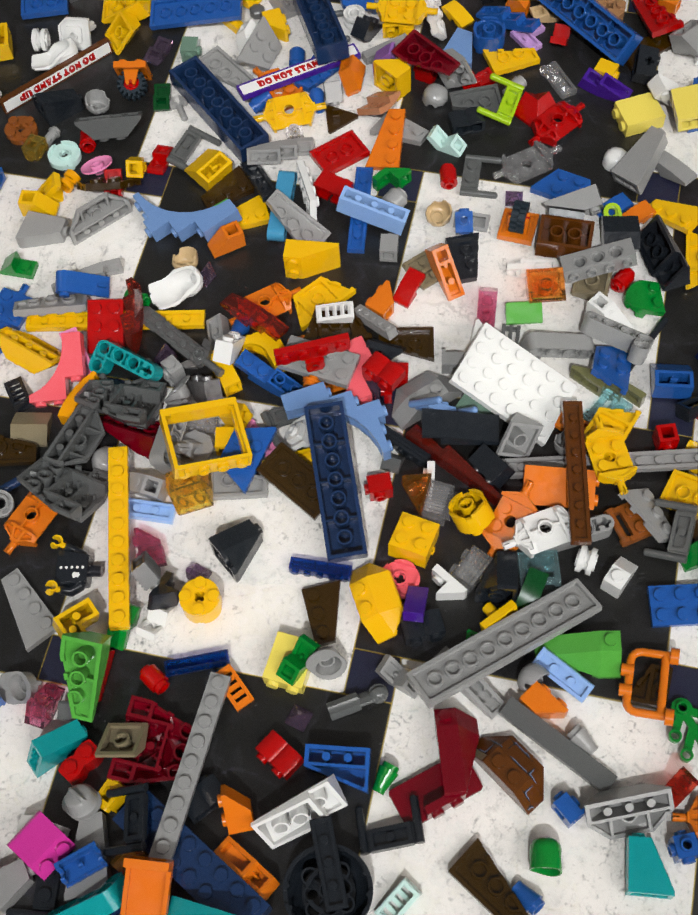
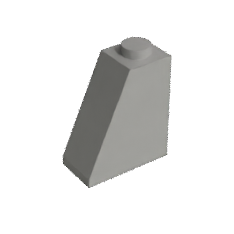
M28 210L15 238L19 247L23 249L64 243L67 236H69L71 227L68 224L67 218Z
M21 859L0 868V915H6V910L12 908L35 883L33 875L36 873Z

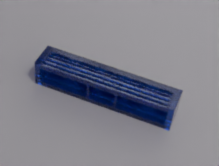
M291 557L289 572L293 575L302 574L306 577L315 576L319 579L328 578L332 581L341 580V582H350L353 571L351 565Z
M228 649L167 660L164 661L166 676L172 677L225 667L231 663Z

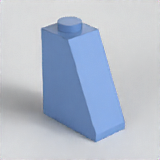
M457 27L443 50L453 48L465 57L472 70V32Z

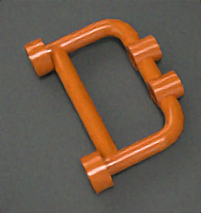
M671 647V652L636 648L628 654L626 663H622L621 676H625L624 683L619 684L618 693L619 696H622V704L626 712L635 717L662 720L664 725L673 727L675 709L666 708L669 666L670 664L679 665V648ZM639 656L661 659L656 711L635 708L631 704L635 660Z

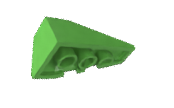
M93 631L62 634L59 655L64 665L65 673L63 675L64 680H67L68 701L71 716L74 719L91 723L94 720L109 657L110 635Z
M590 631L561 634L535 649V658L541 649L546 647L579 673L581 671L598 679L621 678L622 646L620 631Z

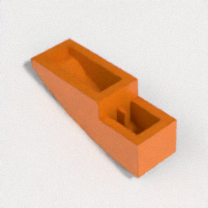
M229 835L215 849L214 853L265 901L280 885L272 874Z

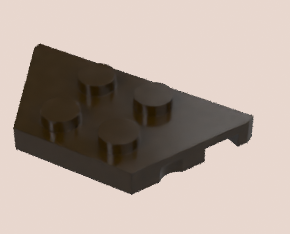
M113 176L107 178V180H104V177L93 178L88 182H76L77 190L98 191L142 185L141 178L121 179L120 176Z
M314 310L304 339L312 341L348 332L350 340L362 336L364 341L372 338V334L368 333L364 328V323L356 316L355 311L353 323H316V312ZM322 311V317H325V311Z

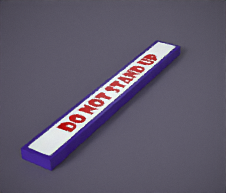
M355 44L348 45L349 56L354 54L360 59L361 53ZM314 57L237 85L236 90L241 99L245 101L267 90L270 92L338 67L341 60L318 65Z

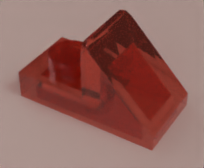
M684 766L665 785L670 786L672 789L674 808L698 786V780Z

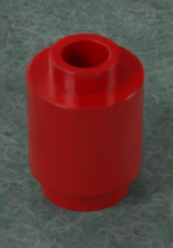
M451 163L443 164L439 170L440 185L442 188L450 190L458 184L456 168Z
M631 268L619 270L611 279L610 286L612 290L623 293L634 281L635 272Z
M148 664L141 669L139 679L152 693L160 695L167 690L170 685L168 677L155 664Z

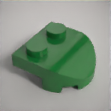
M636 281L623 295L624 305L627 309L631 308L635 312L634 315L636 317L643 318L646 314L662 317L666 313L658 282Z

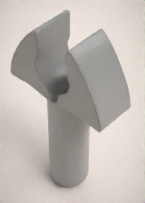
M178 95L179 103L174 102L172 97L170 100L171 111L177 109L181 120L187 121L188 118L183 108L188 105L187 100Z

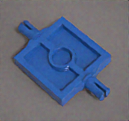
M22 284L19 291H13L5 287L1 290L0 329L7 326L20 330L27 317H14L13 307L16 301L32 299L25 295L29 289L27 284Z

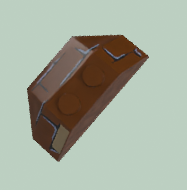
M514 736L481 737L477 744L474 761L529 815L544 800V767Z

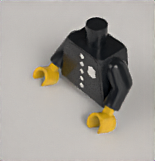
M60 535L52 537L58 541V544L52 542L50 544L51 548L57 549L60 547L61 550H58L55 581L49 580L45 584V586L52 588L45 591L47 595L50 596L56 592L58 595L73 597L84 591V589L91 587L92 577L103 576V566L93 565V560L86 551L67 541L63 542V538Z

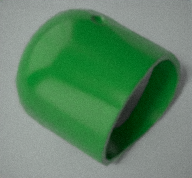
M550 837L534 839L529 847V870L550 877L560 876L562 874V849L560 843Z

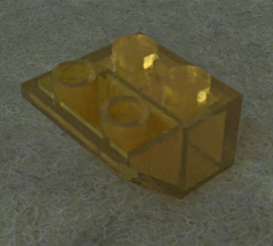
M172 471L165 473L167 493L178 515L181 516L214 506L211 473L204 476H190L187 479H174Z

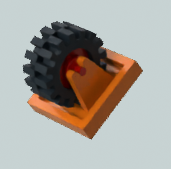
M124 59L113 61V68L119 78L117 80V88L123 98H127L128 101H131V99L136 101V98L138 100L141 99V95L144 97V92L147 93L148 91L147 81L152 80V73L146 61L136 59L135 61Z
M515 200L513 209L505 207L497 239L531 246L540 214L529 212L530 202Z

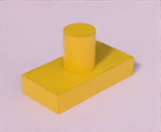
M512 599L499 609L491 602L485 604L482 611L488 617L480 622L481 631L517 612V604Z

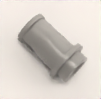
M56 126L50 127L48 129L49 132L41 140L43 145L48 148L56 138L60 137L61 131Z

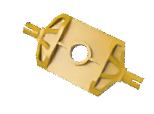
M379 0L377 3L367 2L366 9H374L378 12L381 22L420 25L424 18L427 17V14L436 16L438 14V8H428L425 0Z
M300 92L268 99L263 115L253 116V118L257 122H267L273 132L277 133V130L309 124V126H312L316 110L327 108L325 102L315 104L306 92ZM287 107L294 109L291 114L285 113Z
M600 416L595 417L593 421L597 429L585 438V446L597 480L603 484L617 485L620 495H623V493L625 495L629 492L625 481L631 479L636 474L638 468L633 466L623 439L624 431L605 427ZM611 456L614 461L608 462L604 457Z

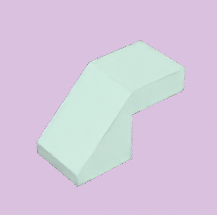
M439 125L433 126L426 137L436 150L458 158L461 157L467 147V144L457 133L447 136Z

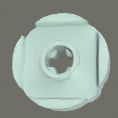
M70 140L60 141L61 144L58 145L53 144L47 153L51 167L62 171L67 169L75 170L82 159L78 145Z

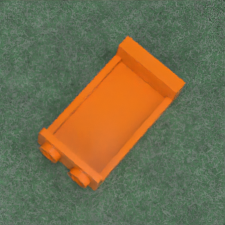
M524 465L522 489L527 480L534 483L528 494L534 505L550 507L560 505L568 508L566 468ZM587 470L589 508L594 510V506H598V495H595V489L599 487L600 482L597 480L594 470Z
M136 855L124 857L123 867L126 868L120 915H168L174 860Z

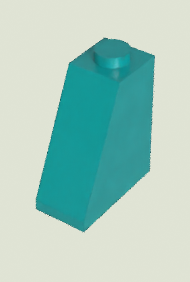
M76 719L32 740L27 763L37 778L74 754L78 746L87 740V729Z
M632 833V836H628L625 841V895L671 900L675 896V891L652 838L645 837L643 833Z

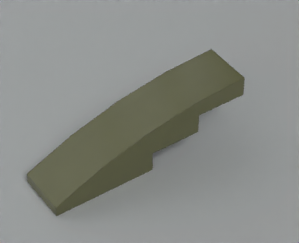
M577 365L571 367L569 377L598 397L606 393L619 403L625 398L638 408L645 401L646 393L630 383L626 395H622L620 393L621 389L616 385L612 384L609 386L601 379L590 374L591 368Z

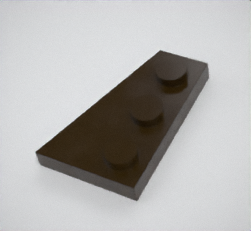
M341 580L302 589L313 638L320 647L336 643Z

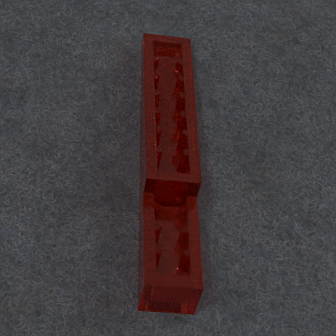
M417 424L406 432V439L431 454V461H435L437 465L471 489L482 491L486 499L497 507L502 495L486 482L450 445L442 449L432 438H422V429Z

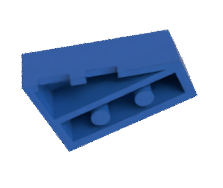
M305 744L304 767L326 777L334 773L338 782L369 794L371 748Z

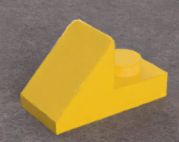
M53 172L37 191L56 202H62L64 197L63 190L61 189L60 174Z

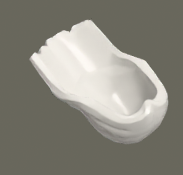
M71 37L54 43L49 51L32 55V69L34 71H48L76 55L78 53L77 45Z
M194 266L174 269L162 280L148 285L151 301L159 307V310L176 307L186 298L196 295L202 289L203 277Z

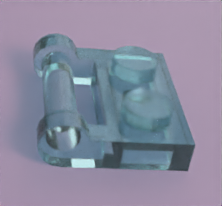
M606 388L601 393L602 396L597 402L583 413V418L590 422L598 408L602 407L607 400L612 401L607 408L624 409V412H630L634 405Z
M557 550L537 553L532 559L524 552H517L520 589L530 567L542 572H553V577H548L545 585L561 586Z

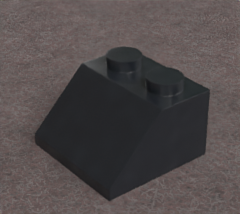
M602 216L601 245L631 237L635 252L640 250L641 231L638 216Z

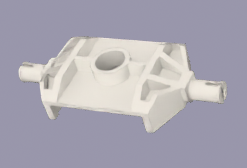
M556 505L515 520L513 539L501 543L504 551L516 546L532 559L537 553L570 542L569 514L564 507ZM547 525L551 531L547 533L542 532L540 526Z

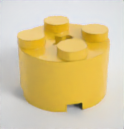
M468 489L469 492L464 494L460 492L451 499L448 505L449 515L461 533L478 536L491 523L495 515L482 491Z
M198 576L188 581L179 592L180 605L185 616L191 622L206 624L214 621L220 615L222 597L217 585L213 581Z

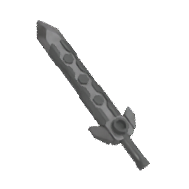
M137 306L135 308L138 321L159 335L188 359L181 363L185 369H198L197 367L202 368L205 365L216 376L222 377L225 370L210 360L212 348L209 340L204 338L203 347H201L151 307Z

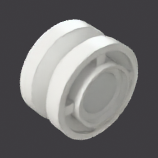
M349 5L344 9L343 17L346 28L352 30L356 17L366 15L365 9L362 6Z
M33 28L31 43L35 52H40L41 48L43 51H49L51 38L47 28H42L41 31L38 28Z
M582 545V548H579L574 571L580 572L583 569L585 575L590 576L591 571H594L599 556L597 554L598 549L593 548L589 551L587 545Z

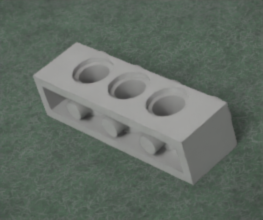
M631 237L559 257L566 284L637 265L636 253Z

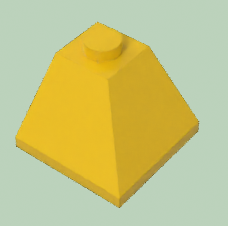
M119 10L104 34L110 40L116 55L121 54L141 26L134 14Z

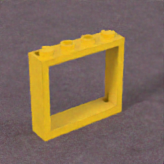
M236 397L159 410V422L174 479H187L195 475L204 476L211 472H225L229 469L245 468L251 465L253 455ZM231 414L242 454L178 466L168 425Z

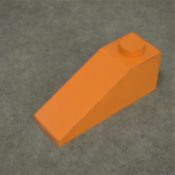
M439 243L425 249L430 267L447 300L451 301L465 295L448 244Z

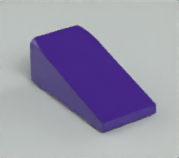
M408 586L403 607V621L423 623L429 588Z

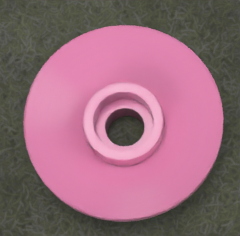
M102 155L87 161L82 165L81 173L85 175L103 174L104 170L111 165L112 157Z

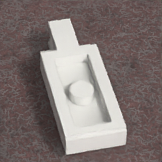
M520 259V261L515 263H507L506 275L520 278H556V260Z

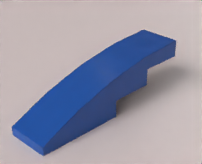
M483 6L475 14L479 19L485 16H495L499 18L500 22L505 23L506 29L518 32L533 33L541 25L540 18H526L525 12H511L510 6Z

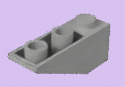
M129 471V493L165 502L170 488L169 483L160 478Z

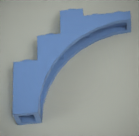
M139 192L133 195L136 201L134 206L139 212H143L142 217L145 220L143 223L146 226L144 231L149 238L153 237L156 242L170 233L175 238L178 237L181 242L198 233L200 238L204 237L209 242L221 226L235 220L237 222L242 220L238 209L230 199L205 210L174 212L154 206L145 200Z
M324 381L280 395L288 420L305 415V406L343 401L346 422L358 428L371 439L384 461L391 459L393 446L390 439L386 440L385 435L387 431L384 425L386 424L385 416H388L385 405H381L379 399L360 405L358 397L353 396L351 390L332 396L330 388L325 387Z

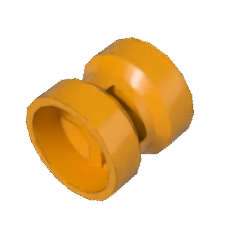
M67 169L64 177L60 178L61 189L66 193H71L76 182L81 181L80 176L75 171Z

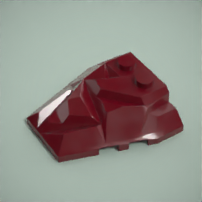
M132 695L126 712L125 723H148L146 746L137 757L112 758L106 779L124 784L174 781L192 725L187 722L184 723L175 717V714L170 711L167 712L153 700Z

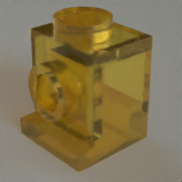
M30 133L21 149L24 157L32 162L34 160L39 161L45 151L49 150L45 137Z

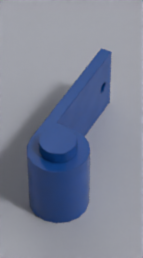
M70 270L56 271L55 293L59 294V297L69 298L70 295L76 293L109 298L110 277Z

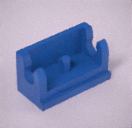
M95 841L53 864L55 870L61 876V882L67 888L109 866L100 846Z

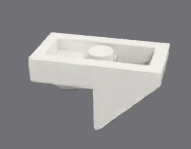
M439 564L432 568V580L438 586H442L436 593L437 601L464 600L467 597L468 589Z

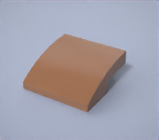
M383 91L366 97L368 104L357 109L358 116L381 115L396 103L401 92Z

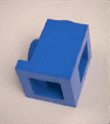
M560 791L553 797L554 802L551 808L568 829L585 815L584 808L580 809V803L573 795L570 796L567 792Z

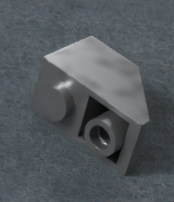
M194 375L186 383L197 403L223 399L220 379L212 378V375Z

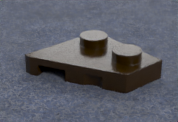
M651 664L646 670L645 675L636 682V686L632 689V704L657 708L661 665ZM669 667L666 708L673 675L672 667Z

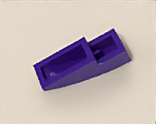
M590 67L577 85L589 93L614 102L629 98L633 92L632 89L608 73L602 76Z

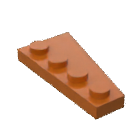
M405 109L388 110L365 167H373V170L400 168L406 117Z

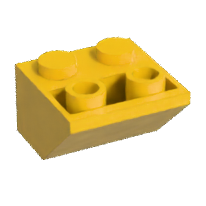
M207 149L184 171L208 191L232 171V161L219 150Z

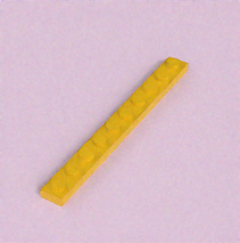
M205 310L156 311L177 329H205ZM125 311V330H150L137 320L136 311ZM67 312L61 315L55 313L45 316L30 315L26 319L25 329L27 332L66 331L76 327L77 331H87V312Z
M127 446L108 448V591L110 631L130 630L129 452Z

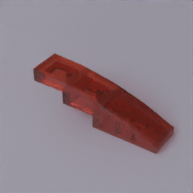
M130 277L125 280L129 295L123 297L126 313L120 315L126 344L137 353L140 349L143 332V298L140 284Z
M231 293L220 302V306L246 327L252 326L260 334L265 332L275 341L279 340L289 329L285 323L262 307L234 293Z

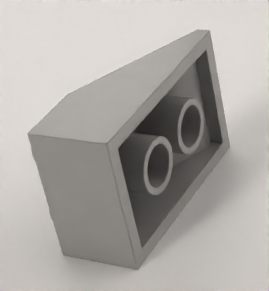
M596 184L544 202L548 209L556 208L584 212L587 215L591 214V216L600 214L601 210L604 209Z

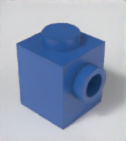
M460 208L459 212H455L456 235L473 233V211H469V208Z

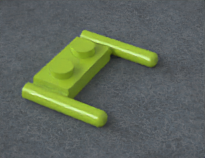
M491 73V80L507 86L497 113L481 106L477 107L476 111L479 114L510 126L525 86Z

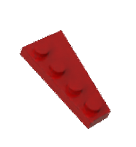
M631 0L652 38L684 27V22L681 19H676V15L667 12L666 7L660 6L657 0Z

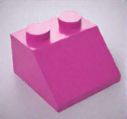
M40 810L7 844L44 881L55 870L53 864L68 856L76 847Z

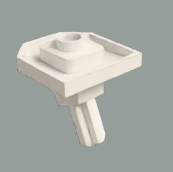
M66 16L58 25L59 40L71 37L76 43L77 49L84 50L92 45L91 31L96 28V24L94 21H89V18Z
M305 415L293 421L285 432L283 443L293 451L301 447H310Z

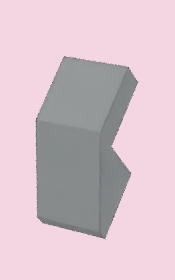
M385 654L375 672L388 684L411 698L415 699L418 693L406 678V673L413 669L404 668L391 655Z

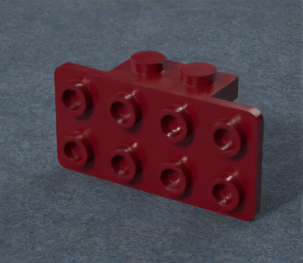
M440 763L391 789L389 797L403 822H412L409 797L417 795L422 823L431 818L437 819L441 817L451 807L453 809L459 807L464 803L465 799L480 792L483 785L472 767L467 794L444 796Z

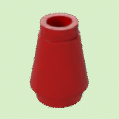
M83 131L80 132V149L85 153L93 152L96 147L94 139Z

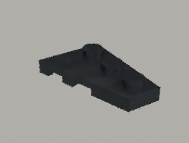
M479 232L445 238V244H448L461 284L477 281Z

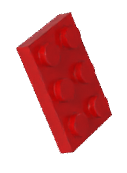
M350 130L309 151V154L321 171L325 170L335 174L370 156V151L354 131Z
M124 299L88 300L87 354L92 355L96 345L101 340L114 342L125 347Z

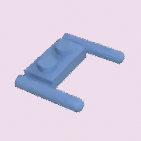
M441 396L411 400L408 403L410 408L422 411V408L470 413L478 412L476 406L456 409V407L450 406L448 402H443Z

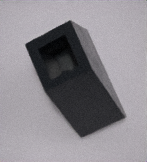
M357 16L350 35L370 42L382 29V24L378 23L379 19L372 16Z

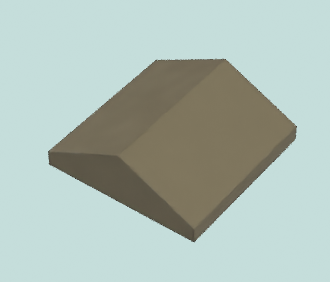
M613 272L573 282L571 295L589 301L600 291L608 297Z
M16 412L10 424V439L34 443L38 447H48L53 413Z
M108 723L94 754L95 758L137 757L146 746L148 723Z

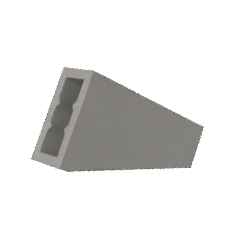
M651 126L611 170L614 181L641 195L668 144L666 132L661 128Z
M98 810L88 820L79 821L74 843L76 847L73 849V853L93 841L100 846L102 852L104 848L109 847L107 818L102 811ZM105 856L109 866L70 888L65 887L64 901L69 903L100 888L112 876L110 856Z

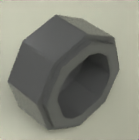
M253 4L250 7V17L260 19L262 17L261 12L265 11L264 6Z

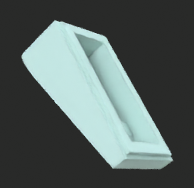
M404 878L374 913L376 915H387L383 911L386 907L393 915H404L422 895V892L408 878ZM404 886L413 894L412 898L402 890ZM397 894L407 902L406 905L396 897ZM391 901L401 909L399 912L389 904Z

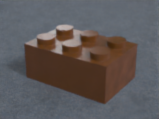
M542 214L535 255L560 259V256L590 249L595 222Z

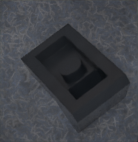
M374 338L368 339L366 347L371 348L370 351L372 352L377 351L381 353L383 351V355L389 360L406 351V347Z
M166 571L161 577L160 584L150 592L148 610L178 605L180 591L174 589V573Z

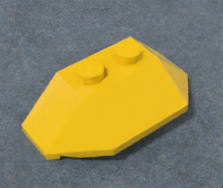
M7 326L0 329V348L6 359L14 364L21 366L30 373L36 374L59 363L61 357L59 349L31 334L12 330V328Z
M368 563L352 571L349 586L362 623L377 644H381L397 635L403 604L391 571Z

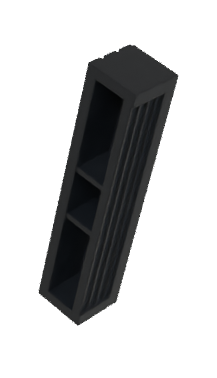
M385 425L387 431L385 437L386 440L390 439L393 449L398 454L404 455L409 461H413L418 467L425 468L427 461H431V454Z

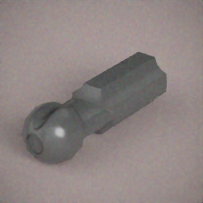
M376 683L370 686L367 691L359 694L355 692L326 703L331 720L334 721L360 711L362 707L372 703L382 704L388 698V690L385 685Z

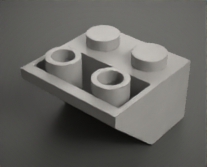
M690 20L684 24L683 28L675 30L669 35L673 53L698 56V20Z
M453 48L444 50L461 64L450 76L438 73L446 89L477 83V79L465 57Z

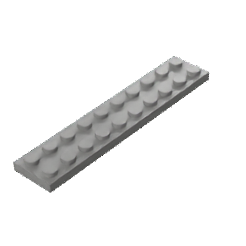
M576 578L407 672L406 678L430 709L602 611V605Z

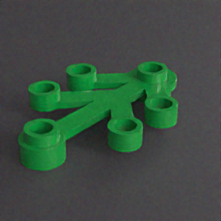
M677 698L671 704V709H675V718L672 730L668 734V740L674 744L681 740L682 733L680 729L684 721L688 731L684 747L679 753V758L682 762L689 763L694 757L692 751L694 741L698 744V724L692 718H698V709L693 708L687 699ZM683 705L686 711H681L678 706ZM676 733L678 739H673L671 734ZM683 752H687L690 755V758H684Z

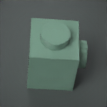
M182 36L180 46L182 62L194 56L199 58L202 55V47L199 44L198 37Z

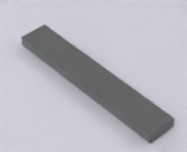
M511 696L499 712L501 717L599 792L609 790L618 776Z

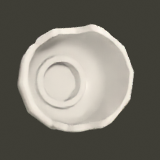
M619 147L608 149L602 161L605 170L611 172L627 151Z

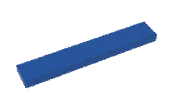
M356 167L354 189L371 195L373 167ZM353 217L350 218L347 253L365 254L368 223Z

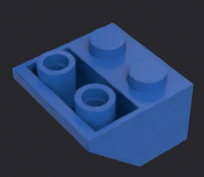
M650 365L652 398L688 399L691 397L694 389L693 370L689 365Z

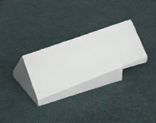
M333 773L260 816L250 824L256 833L272 849H275L310 832L309 820L329 816V814L348 806V803Z

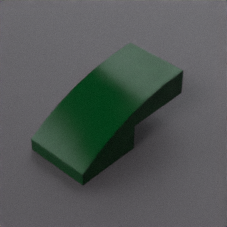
M154 84L153 111H170L171 84Z
M533 567L529 568L516 600L517 609H522L540 599L549 574Z

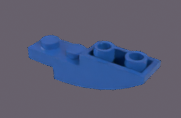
M244 349L234 363L237 368L249 375L248 379L278 397L304 388L280 369H273L246 349Z

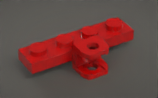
M347 332L273 349L276 365H288L291 362L301 360L305 361L308 372L322 370L325 366L323 356L350 349V338Z

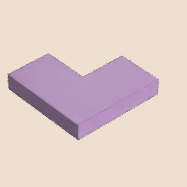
M541 23L533 33L511 31L510 37L522 48H535L537 51L542 48L543 44L536 36L545 32V26Z

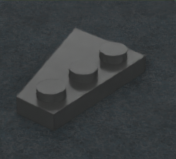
M497 83L449 92L452 110H465L469 107L481 106L497 113L502 100Z

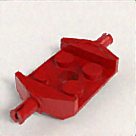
M565 101L557 102L532 121L531 128L535 136L528 140V144L533 147L537 142H542L555 147L557 141L577 126L581 128L583 120L579 111L585 108V104L580 102L576 106H571ZM554 119H560L561 122H556Z

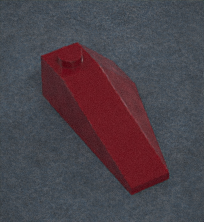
M415 29L391 51L394 56L404 63L446 76H450L461 65L460 62Z
M108 415L100 417L105 431L137 454L149 459V454L160 425L159 421H156L155 424H150L148 429H138L119 422Z
M455 707L434 709V724L444 796L467 794L477 744L480 739L477 719Z

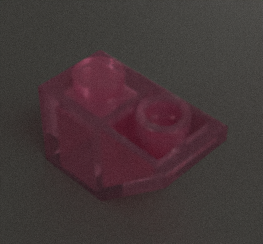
M480 287L477 319L482 324L488 323L492 327L495 326L498 288Z
M138 527L134 528L135 536H132L134 547L138 548V553L135 556L137 557L144 551H147L159 567L167 566L161 540Z
M46 683L27 701L24 723L44 729L53 720L58 709V703L65 694V688L53 683Z

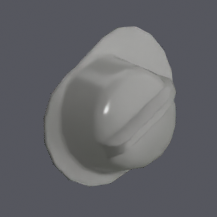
M190 375L180 380L161 404L163 402L167 404L170 401L187 399L190 402L192 395L186 384Z
M328 646L319 647L318 651L307 659L306 668L323 680H332L340 677L345 672L347 662L335 648Z
M29 671L3 673L0 676V696L8 704L28 703L38 693V686L42 684V681H37L35 675Z
M77 784L68 788V792L62 801V808L76 821H85L98 812L102 804V798L90 785Z

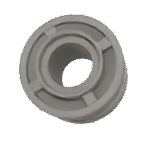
M0 490V499L6 502L4 508L0 509V518H5L13 512L15 503L10 493Z

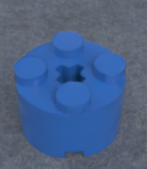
M485 16L480 21L474 23L473 46L476 53L482 54L483 49H489V52H493L504 47L506 26L504 22L499 21V18Z

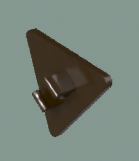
M326 105L327 109L325 110L329 134L358 119V114Z

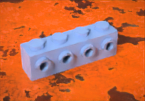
M346 185L341 192L336 208L337 212L399 234L400 236L410 213V210Z

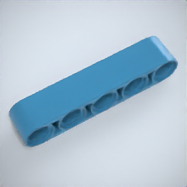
M279 170L275 188L293 201L297 184V172ZM271 211L267 227V240L285 242L287 230Z

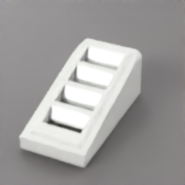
M353 301L315 305L316 323H353ZM322 311H325V317H322Z

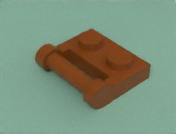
M628 502L603 512V514L610 515L614 519L613 528L620 539L619 543L622 547L652 536L643 525L644 520L637 513L633 514L629 509L632 506ZM617 515H620L631 536L626 535L616 517Z

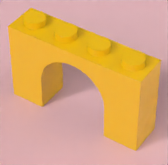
M273 325L264 327L251 335H246L239 356L246 349L251 353L263 355L273 369L278 368L273 349L285 346ZM212 350V354H210V355H211V359H210L211 361L213 360L214 350ZM212 361L218 367L225 370L222 377L216 376L214 372L213 374L216 378L220 379L221 389L226 397L243 390L241 380L234 369V363L226 365Z

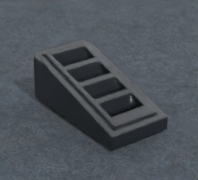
M21 376L3 383L15 412H21L34 406L29 403V394Z
M698 394L676 403L675 415L677 418L688 423L698 417Z

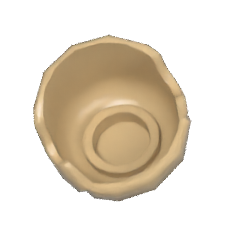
M446 200L440 202L433 201L425 212L427 222L434 227L445 226L452 217L451 204Z
M190 246L181 247L177 255L173 254L172 266L175 269L185 266L196 267L199 261L197 250Z

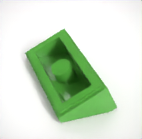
M542 301L505 303L506 325L543 323Z

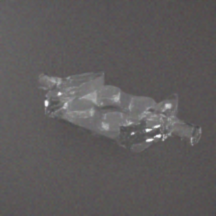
M536 140L532 147L506 157L503 154L502 169L492 173L493 178L496 180L504 176L514 184H520L553 169L554 164L553 155L561 152L562 147L559 144L548 148ZM528 164L531 167L528 168L524 167L523 165Z

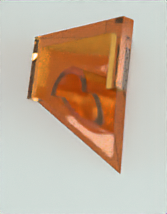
M432 473L402 476V486L420 516L425 512L431 493Z

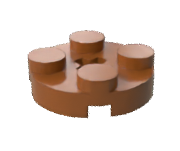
M11 116L5 125L4 132L6 138L12 144L26 145L29 143V140L37 137L38 127L32 116Z

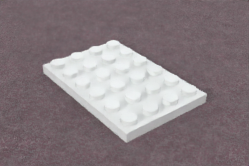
M488 323L482 326L449 380L450 384L495 415H499V418L508 424L517 412L542 424L544 427L536 441L541 447L546 444L555 428L554 425L562 412V401H570L577 388V385Z

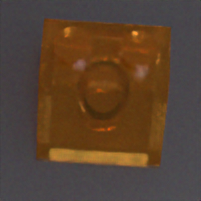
M563 267L526 270L525 286L529 303L566 301Z

